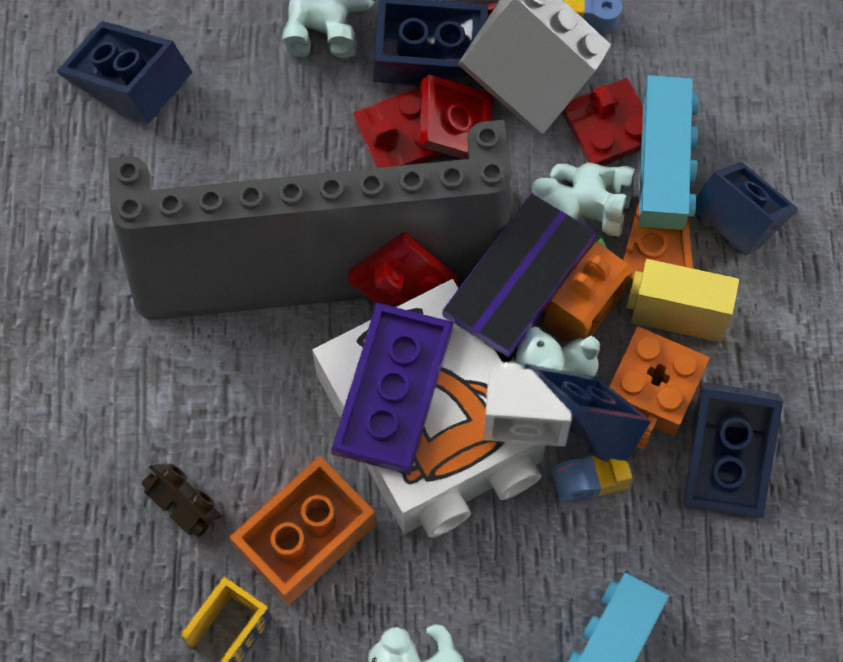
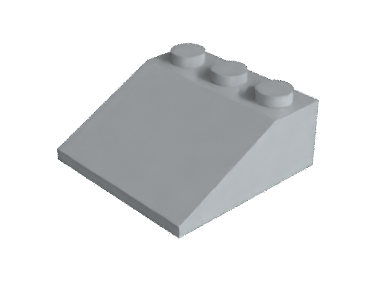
M500 0L458 65L534 133L541 136L596 71L611 44L563 0Z

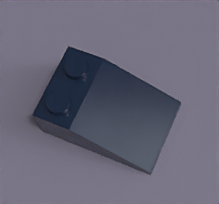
M379 0L373 82L410 85L421 83L428 75L442 79L469 75L458 63L488 19V4L437 0Z
M101 21L57 70L60 76L123 116L147 124L158 115L160 109L193 73L173 41L105 21Z
M525 364L523 369H531L571 412L569 435L585 441L589 445L588 451L602 461L609 462L610 459L628 461L651 423L650 419L599 377Z
M700 382L683 503L685 506L764 517L783 400L778 393Z

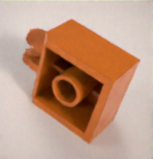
M595 242L543 310L546 312L543 327L567 344L578 338L585 339L593 336L624 296L633 273L629 264L598 242Z
M637 326L610 387L651 420V423L637 444V447L645 449L654 428L670 436H676L710 357ZM651 381H659L660 386H655L651 384Z

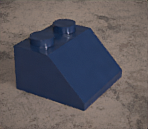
M739 162L714 172L696 197L695 213L700 223L710 229L717 230L723 235L726 244L731 249L748 255L760 249L798 208L743 162Z

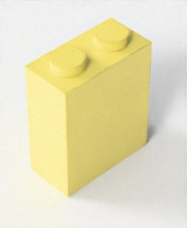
M646 259L643 272L635 271L626 308L633 310L631 319L633 324L721 343L733 315L739 279Z

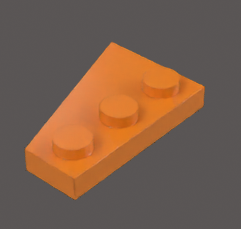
M638 203L623 261L628 263L633 270L628 284H632L635 271L643 272L646 259L693 269L689 220L687 219L684 230L638 227Z

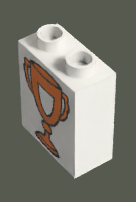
M451 279L396 308L449 321L442 316V310L456 293L458 287L454 280ZM371 320L312 349L317 377L340 419ZM454 324L411 475L366 464L404 534L423 525L429 537L442 535L469 518L471 511L465 502L494 488L500 500H506L529 489L542 477L536 465L543 462L546 445L484 440L489 366L498 367L499 364H502V361L493 347Z

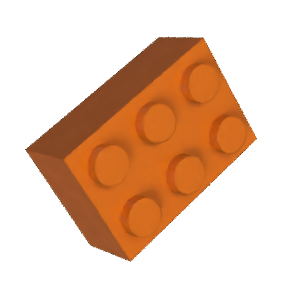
M319 456L229 538L234 550L289 606L377 525L376 514L350 485Z

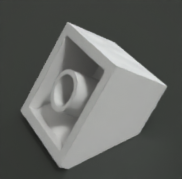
M502 363L498 367L489 366L484 440L565 447L571 423V412L531 369H523L521 365L515 363Z

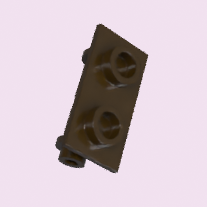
M170 463L152 464L149 466V469L156 475L151 473L143 480L141 485L145 488L144 493L163 511H167L176 502L178 506L169 517L189 536L194 534L197 538L201 537L209 527L205 523L206 520L220 519L222 517L214 508V500L205 492L198 489L194 490L186 482L187 475L180 468Z

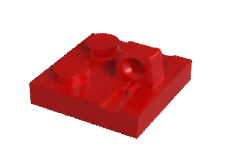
M426 76L421 81L420 147L461 159H469L467 147L468 133L474 125L492 121V94L436 76Z
M628 77L609 85H603L590 93L572 99L562 111L588 163L605 166L641 151L643 105Z
M421 87L376 103L371 107L353 112V120L376 168L423 164L446 155L420 147Z
M403 232L350 269L347 282L360 290L375 304L377 302L398 307L451 279L458 286V276L411 236Z

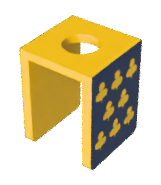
M223 577L182 632L181 637L185 644L193 649L232 597L255 613V615L220 662H241L273 619L270 610L265 604L226 577Z

